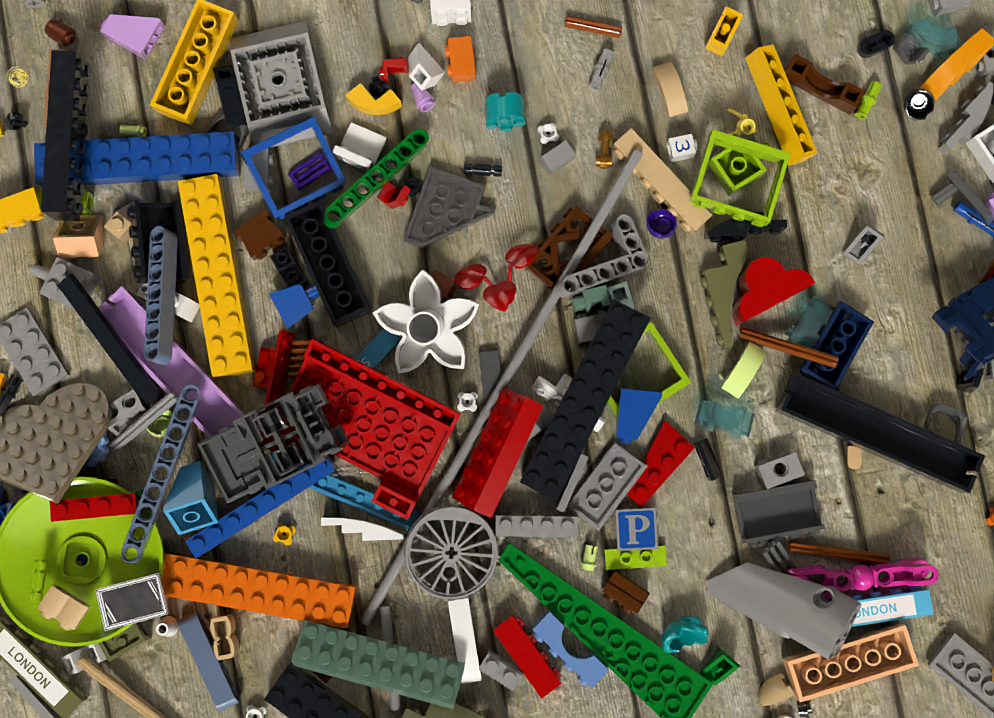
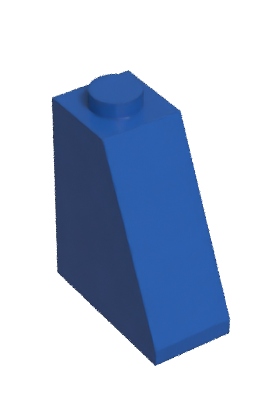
M623 388L619 390L615 438L620 439L619 443L632 444V440L639 438L659 403L662 392Z

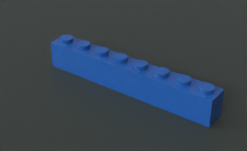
M330 454L327 455L328 459L266 489L219 519V523L206 527L185 542L194 557L198 558L337 470L338 467ZM307 463L305 466L299 468L298 470L310 465V463Z

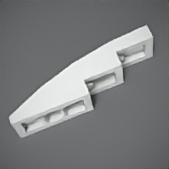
M321 517V526L342 525V533H362L363 541L405 539V534L373 522L345 517Z
M468 596L460 599H448L457 661L465 663L461 684L482 681Z

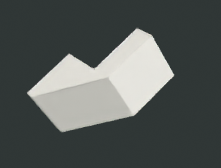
M98 643L87 645L61 657L69 676L83 670L76 664L83 655H86L96 664L107 659Z

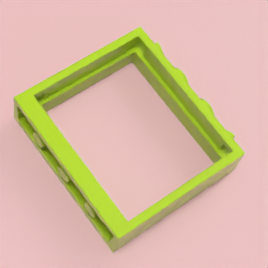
M713 129L708 137L689 202L699 209H705L706 207L719 215H732V218L738 221H744V219L751 221V224L754 226H767L771 222L791 153ZM714 144L778 164L763 215L698 196Z
M650 322L643 334L649 331L680 378L679 381L662 391L660 403L690 384L691 381L653 323ZM610 396L607 405L617 419L618 405Z

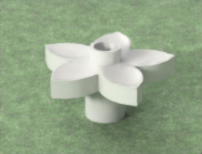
M422 270L410 287V305L391 303L373 312L378 323L385 330L396 335H402L403 337L397 345L395 352V364L398 374L409 372L419 367L426 360L429 353L444 366L464 369L466 363L465 346L455 331L464 328L472 321L480 304L466 298H453L443 303L439 284L432 275Z

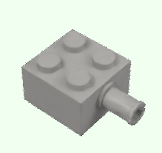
M56 257L51 270L37 263H34L30 269L31 275L45 280L39 294L71 308L73 306L57 285L66 276L74 273L91 297L100 279V276Z

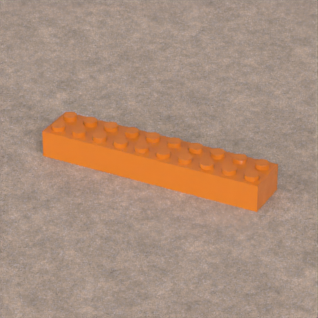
M164 551V570L161 581L165 596L296 620H306L347 629L351 625L358 585L202 557L195 558L191 555Z

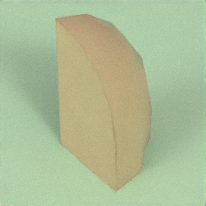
M782 673L765 681L759 691L761 706L773 705L795 696L790 685H787Z

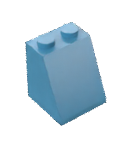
M201 461L180 467L163 507V512L178 535L219 523L215 486Z

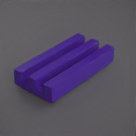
M321 152L289 172L288 175L298 190L301 191L332 170ZM321 159V162H319L318 164L304 172L302 175H300L297 178L294 177L295 175L309 167L311 164ZM325 165L324 168H322L321 170H319L318 172H316L315 174H313L312 176H310L309 178H307L299 184V182L302 181L304 178H306L307 176H309L310 174H312L313 172H315L316 170Z

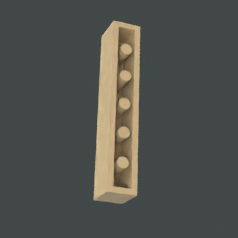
M632 128L614 143L612 147L614 156L627 163L634 150H638L643 154L632 175L636 174L640 178L641 185L645 189L649 188L654 193V199L667 207L666 210L671 212L680 221V226L685 232L695 233L712 217V214L706 207L705 209H699L689 202L692 192Z

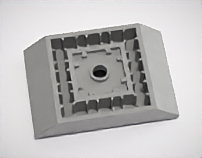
M307 21L230 38L232 61L247 126L254 145L311 117H315L323 135L333 133ZM276 76L284 77V81L279 85L273 83ZM309 128L269 148L315 138L316 136L312 128Z

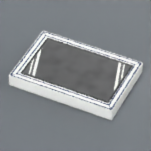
M160 573L95 589L105 631L169 614Z

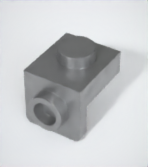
M905 33L893 46V49L905 64L921 63L930 51L928 47H920L910 33Z

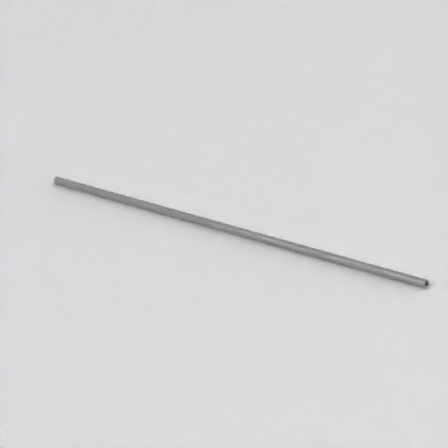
M634 150L557 283L566 276L574 274L643 155L640 151ZM556 285L423 513L440 504L486 425L503 387L507 388L559 300L560 296L556 293ZM425 523L422 524L417 533L422 534L427 525ZM414 536L411 547L416 545L419 540L418 537ZM404 545L359 620L362 624L366 626L370 624L405 564Z

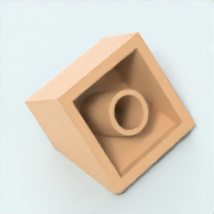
M102 214L80 215V221H60L53 236L58 257L70 259L75 257H99L103 247Z

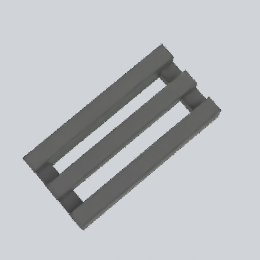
M776 538L760 550L772 570L790 575L787 570L797 568ZM774 546L777 547V549L787 562V567L778 555V553L776 552V550L774 549ZM770 550V552L782 568V571L778 570V568L768 555L767 551Z

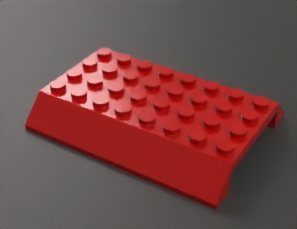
M312 338L303 356L305 358L289 393L295 391L298 394L300 390L310 385L313 387L321 383L330 400L329 403L321 406L323 413L331 428L342 424L350 441V444L343 448V450L333 455L383 479L371 502L408 520L461 413ZM290 425V427L280 431L283 437L295 431L296 428L294 425ZM296 434L284 441L288 445L300 439V436ZM273 435L268 438L265 437L262 446L275 441ZM277 444L268 448L272 452L279 449Z

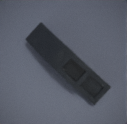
M755 212V213H756V214L763 215L764 212ZM731 218L710 229L704 235V239H710V242L714 243L722 242V239H730V242H739L747 236V232L751 235L761 234V232H769L771 235L781 234V231L787 228V220H771L767 226L758 227L752 225L751 221L745 219L744 221H738Z

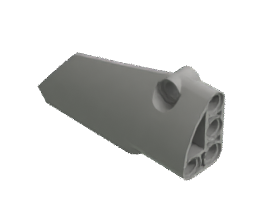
M749 562L706 581L708 592L711 596L778 635L792 638L828 660L836 657L841 650L862 603L841 593L835 586H824ZM825 591H829L832 594L831 601L826 599Z

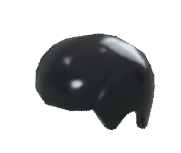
M914 89L905 97L903 108L911 119L925 120L927 115L934 110L935 99L932 93L926 89Z

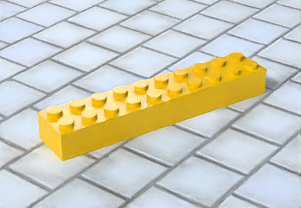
M218 174L178 181L212 377L221 379L255 372L256 364L223 181Z

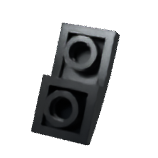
M287 246L270 255L271 260L287 286L301 282L302 286H305L309 283Z

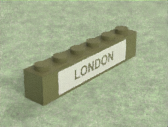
M0 614V658L62 718H70L88 699L85 696L86 692L78 685L75 686L70 681L71 677L66 672H61L55 667V661L50 657L46 658L41 653L42 649L37 644L31 643L26 638L27 635L23 630L16 629L11 624L12 620L7 615Z

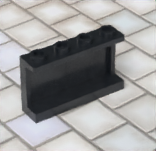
M138 200L132 201L127 207V217L131 220L129 236L133 239L131 256L135 258L133 275L134 278H137V284L148 283L150 234L156 226H162L177 235L176 283L189 280L191 276L181 200H174L172 203H139Z

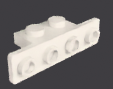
M564 374L557 386H554L541 376H538L531 388L558 407L573 378ZM600 417L593 430L598 432L606 420Z

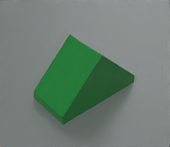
M718 648L701 669L700 674L716 686L736 671L740 664Z

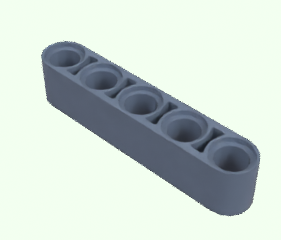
M195 611L179 619L178 626L218 711L222 712L240 703L238 692L223 660H217L214 654V641L200 612Z

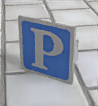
M656 508L615 510L617 551L658 549Z

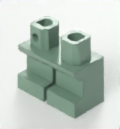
M606 285L583 290L581 296L574 297L571 301L574 313L581 311L589 313L591 307L600 306L601 310L609 309L611 305Z

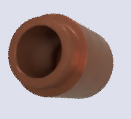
M59 20L47 22L45 33L49 38L64 47L75 42L76 33L74 29Z

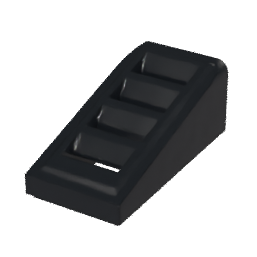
M981 368L976 375L966 381L964 377L968 373V369L962 370L956 388L967 393L974 392L980 385L984 369Z

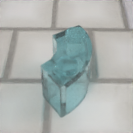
M929 16L911 23L903 32L904 34L910 33L920 47H928L931 55H948L954 53L963 45L955 27H939L932 22Z
M814 295L809 302L806 300L800 308L802 313L795 326L791 325L786 333L788 336L787 341L813 348L820 337L818 334L823 325H827L834 307Z
M700 400L695 424L701 425V429L713 432L715 429L729 433V437L741 439V436H750L754 413L717 402Z

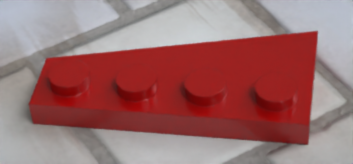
M663 421L657 436L643 460V463L648 467L627 493V496L641 508L695 448L666 421Z

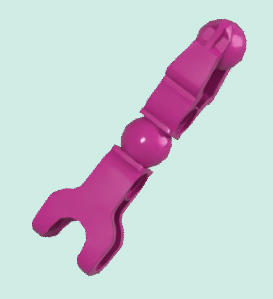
M907 558L897 562L877 564L873 567L857 565L851 570L845 568V571L842 569H826L821 564L787 570L791 576L811 582L812 579L809 575L823 574L822 583L824 586H835L840 592L848 589L864 591L872 586L878 587V585L883 587L931 585L938 580L939 576L938 570L922 558ZM929 570H931V577L928 579H924V577L928 575ZM886 571L885 578L878 580L879 573ZM839 576H845V581L842 584L836 583ZM825 591L826 599L831 597L829 591Z

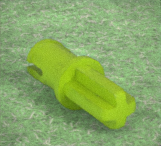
M872 81L854 114L856 117L865 120L871 107L876 104V98L882 88V84L879 81Z

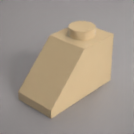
M129 204L116 211L104 225V228L124 243H127L130 239L129 227L131 226V220L127 217V207Z

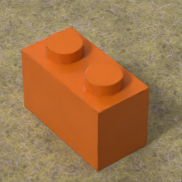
M471 36L448 38V45L445 46L446 58L450 57V64L447 65L448 77L452 76L453 83L476 80Z

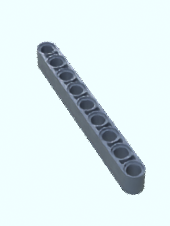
M186 385L180 393L121 550V558L127 563L139 562L145 552L202 399V394L195 385ZM190 390L197 392V396L193 400L186 398V394ZM184 409L189 410L190 415L187 419L179 418L180 411ZM181 429L182 436L179 439H173V430ZM173 448L175 450L174 457L166 459L164 456L165 451ZM160 468H166L168 471L167 476L163 479L157 477V471ZM155 487L159 488V497L152 499L149 495L150 490ZM150 507L153 512L152 516L144 519L142 511ZM139 527L145 530V535L141 539H137L134 535L135 530ZM134 547L137 550V556L131 560L127 557V551Z

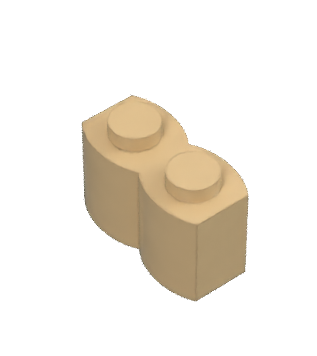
M54 584L50 587L37 608L41 610L40 614L50 620L52 617L59 621L58 625L69 631L70 629L75 630L78 628L91 606L62 587Z
M231 613L212 618L210 630L215 639L213 649L217 660L235 657L239 652V641L235 635L236 621Z

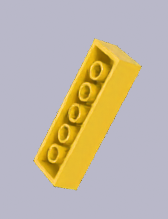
M205 0L196 1L150 103V106L156 112L189 126L193 125L214 78L213 68L219 67L230 38H232L239 22L234 12Z

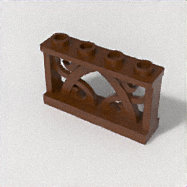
M577 205L574 209L570 207L563 215L565 219L561 224L557 222L550 231L552 235L548 239L544 238L539 243L538 247L540 249L536 257L525 267L526 270L551 290H553L555 284L547 276L555 273L559 280L564 269L561 270V267L567 265L570 261L558 262V243L579 240L578 247L593 221ZM581 219L584 222L585 228L583 233H579V224H577V228H571L570 223L572 220ZM601 226L598 233L602 237L600 239L597 237L593 239L589 246V251L585 253L574 273L587 269L614 235ZM565 228L567 233L559 235ZM551 245L550 254L544 253L545 250ZM544 258L547 260V263L542 266L549 267L552 265L553 269L548 272H541L537 268V262ZM568 284L566 286L567 290L570 289V286Z

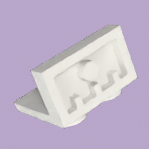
M350 123L340 147L335 145L332 153L335 159L368 172L375 166L387 139L380 134Z

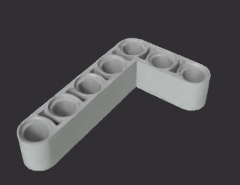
M626 214L618 216L611 222L609 227L610 233L614 235L613 240L620 257L566 276L556 285L558 296L569 298L582 293L583 290L596 288L633 275L648 265L647 253L630 216ZM619 223L623 225L624 229L619 226ZM626 241L630 242L631 247L627 245ZM634 259L638 261L639 266L634 262ZM617 265L622 268V272L618 270ZM600 271L604 273L605 278L600 275ZM582 277L587 279L588 284L583 282ZM565 283L570 286V291L565 288Z

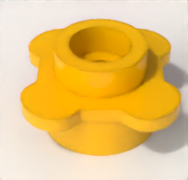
M283 522L278 523L273 540L275 542H284L285 545L292 544V536L296 533V528L294 526H286Z

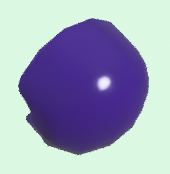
M664 208L652 210L646 218V227L650 235L655 238L664 239L673 235L677 227V220L671 212Z

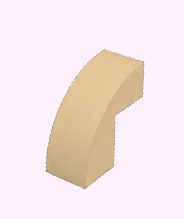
M668 62L652 67L654 82L660 88L663 109L669 117L688 112L684 90L673 64Z

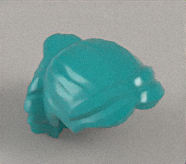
M682 616L679 620L671 622L662 634L663 650L666 653L681 651L683 646L705 644L709 636L707 626L703 625L699 617Z

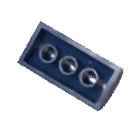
M839 301L812 349L837 356L838 363L836 367L833 368L806 359L799 370L800 374L836 390L874 321L844 302Z

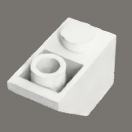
M420 43L416 45L408 56L409 77L421 91L435 86L445 73Z

